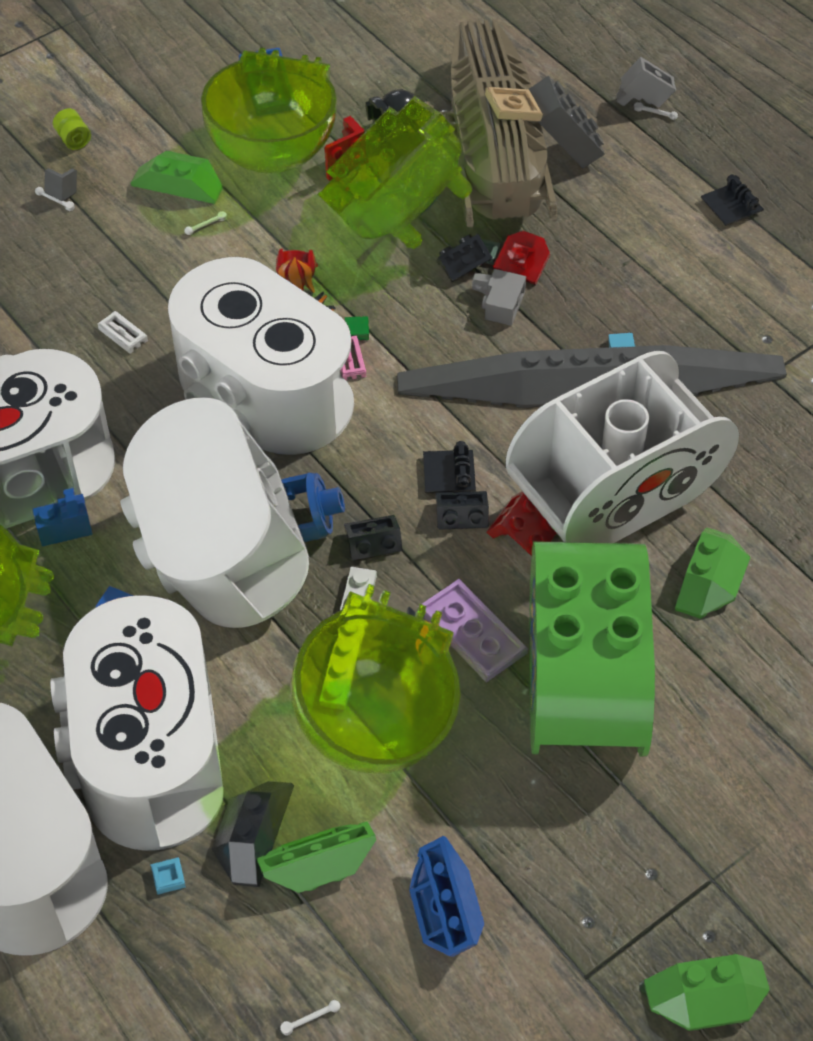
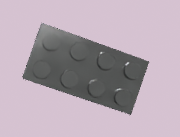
M547 76L528 89L543 114L541 121H538V123L582 168L605 155L602 148L604 141L596 132L598 129L596 122L593 118H587V114L582 106H576V102L571 94H565L564 88L559 81L554 82L550 76Z

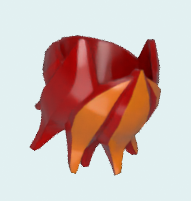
M282 248L279 249L276 258L277 274L302 291L305 285L314 293L312 278L318 264L316 263L313 250H309L308 253L300 250L283 251Z

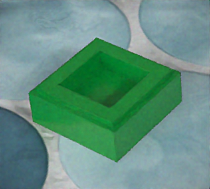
M368 316L345 317V322L348 325L351 336H357L358 340H369Z

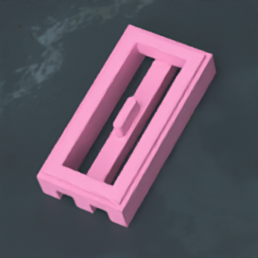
M351 336V343L353 342L359 368L355 369L350 351L347 358L350 370H346L345 364L340 369L341 376L345 380L350 376L352 379H357V375H361L362 378L366 377V369L357 336Z

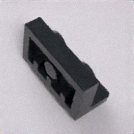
M469 234L458 241L460 243L453 249L451 246H448L439 252L440 256L436 262L438 265H442L451 282L493 258L479 234L473 237Z
M487 491L436 493L437 528L439 530L489 527Z
M395 515L344 524L352 560L396 553L403 550L401 531Z

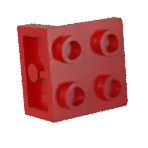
M351 115L343 119V138L324 147L326 178L329 181L366 164L365 130Z
M523 491L511 497L486 532L493 539L502 534L504 536L509 535L531 556L533 542H551L556 535V531Z

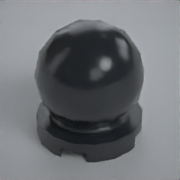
M404 89L392 90L385 94L382 99L378 96L369 98V101L365 103L368 121H373L376 130H373V133L380 141L391 138L393 132H408L416 126L420 119L421 106L417 97Z

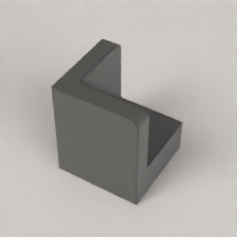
M49 168L45 170L44 193L60 201L76 193L77 170L72 168L64 174L57 173Z

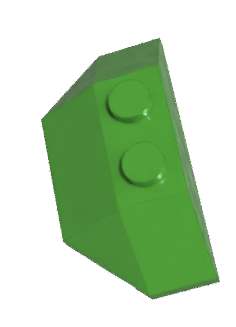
M165 151L139 167L131 181V186L212 204L216 203L223 189L208 159L171 151Z
M708 527L702 531L685 574L675 606L676 611L702 618L707 613L718 610L735 601L749 564L750 556L732 535Z
M368 821L361 822L358 825L338 826L280 845L266 855L257 858V862L264 878L298 893L312 891L321 885L333 881H341L347 876L355 874L374 845L376 836Z
M738 954L677 963L644 980L650 1010L689 1031L750 1021L770 990L762 961Z

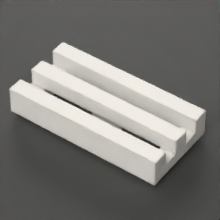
M116 311L98 323V329L130 354L134 352V347L138 349L141 346V342L146 343L148 341L147 335ZM112 320H115V321L118 322L121 326H118V325L115 324ZM125 329H127L130 333L136 336V338H133L130 334H128Z

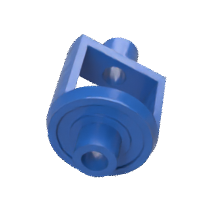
M308 472L281 479L288 500H294L296 498L295 495L307 492L308 503L314 522L298 525L303 541L308 542L321 539L331 534L333 531L332 515L345 512V503L341 489L336 487L326 490L325 484L318 473Z

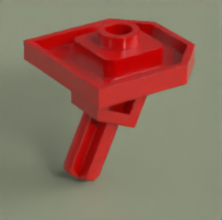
M523 230L507 237L493 267L497 270L526 276V282L536 285L551 254L544 238Z

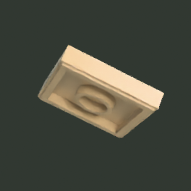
M486 88L485 95L498 119L518 120L522 118L526 121H541L543 114L528 89Z

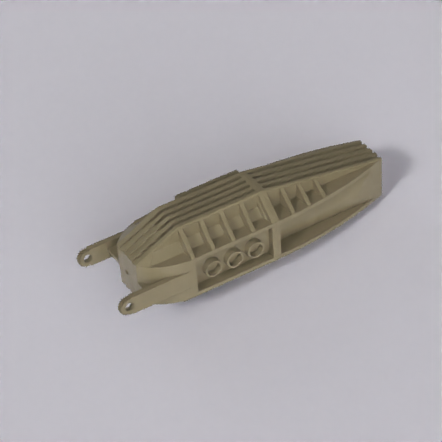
M495 19L492 20V30L488 20H484V24L480 23V20L476 21V23L467 21L466 26H464L463 22H460L452 54L451 111L442 110L435 112L434 106L430 105L429 101H426L425 105L420 107L427 149L431 150L432 153H436V149H441L440 141L447 144L455 141L459 162L458 183L467 227H473L472 207L490 219L529 217L539 209L544 199L546 200L550 220L557 221V203L547 164V147L542 126L538 121H526L522 118L518 120L498 119L485 95L487 87L531 88V82L524 64L514 45Z

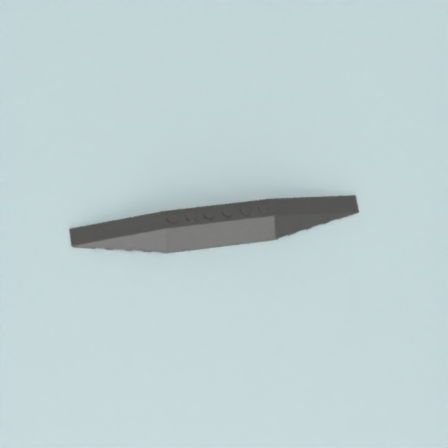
M656 345L519 351L397 372L398 394L427 398L430 395L442 396V399L453 400V397L468 399V402L476 403L477 400L491 401V405L502 406L503 403L516 404L518 408L542 407L551 400L643 354L653 351H664L675 359L679 369L678 379L694 396H698L699 392L708 390L717 392L722 387L732 385L734 388L742 387L751 381L761 383L785 378L787 374L783 356Z

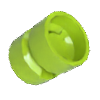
M74 109L61 110L53 118V128L69 149H82L91 140V131Z

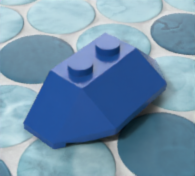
M441 836L419 848L417 856L419 859L414 868L409 891L423 943L450 957H454L477 945L485 923L469 869L447 837Z

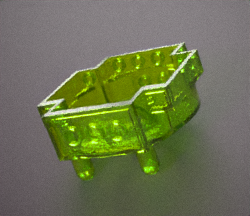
M414 96L399 112L389 107L326 171L333 179L317 195L359 237L375 239L392 234L395 238L398 237L407 248L415 249L421 244L422 239L421 234L410 223L419 218L436 202L446 186L457 197L462 199L471 194L472 188L471 183L460 173L463 169L457 164L462 146L459 138L453 133L456 129L440 112Z

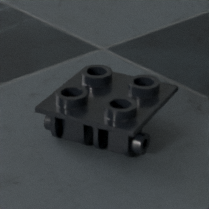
M734 174L727 177V186L701 195L702 200L725 226L764 211V208L759 203V199L751 193L746 184H742L739 176Z
M464 441L456 442L453 450L423 451L425 493L476 491L473 450H469L468 445Z

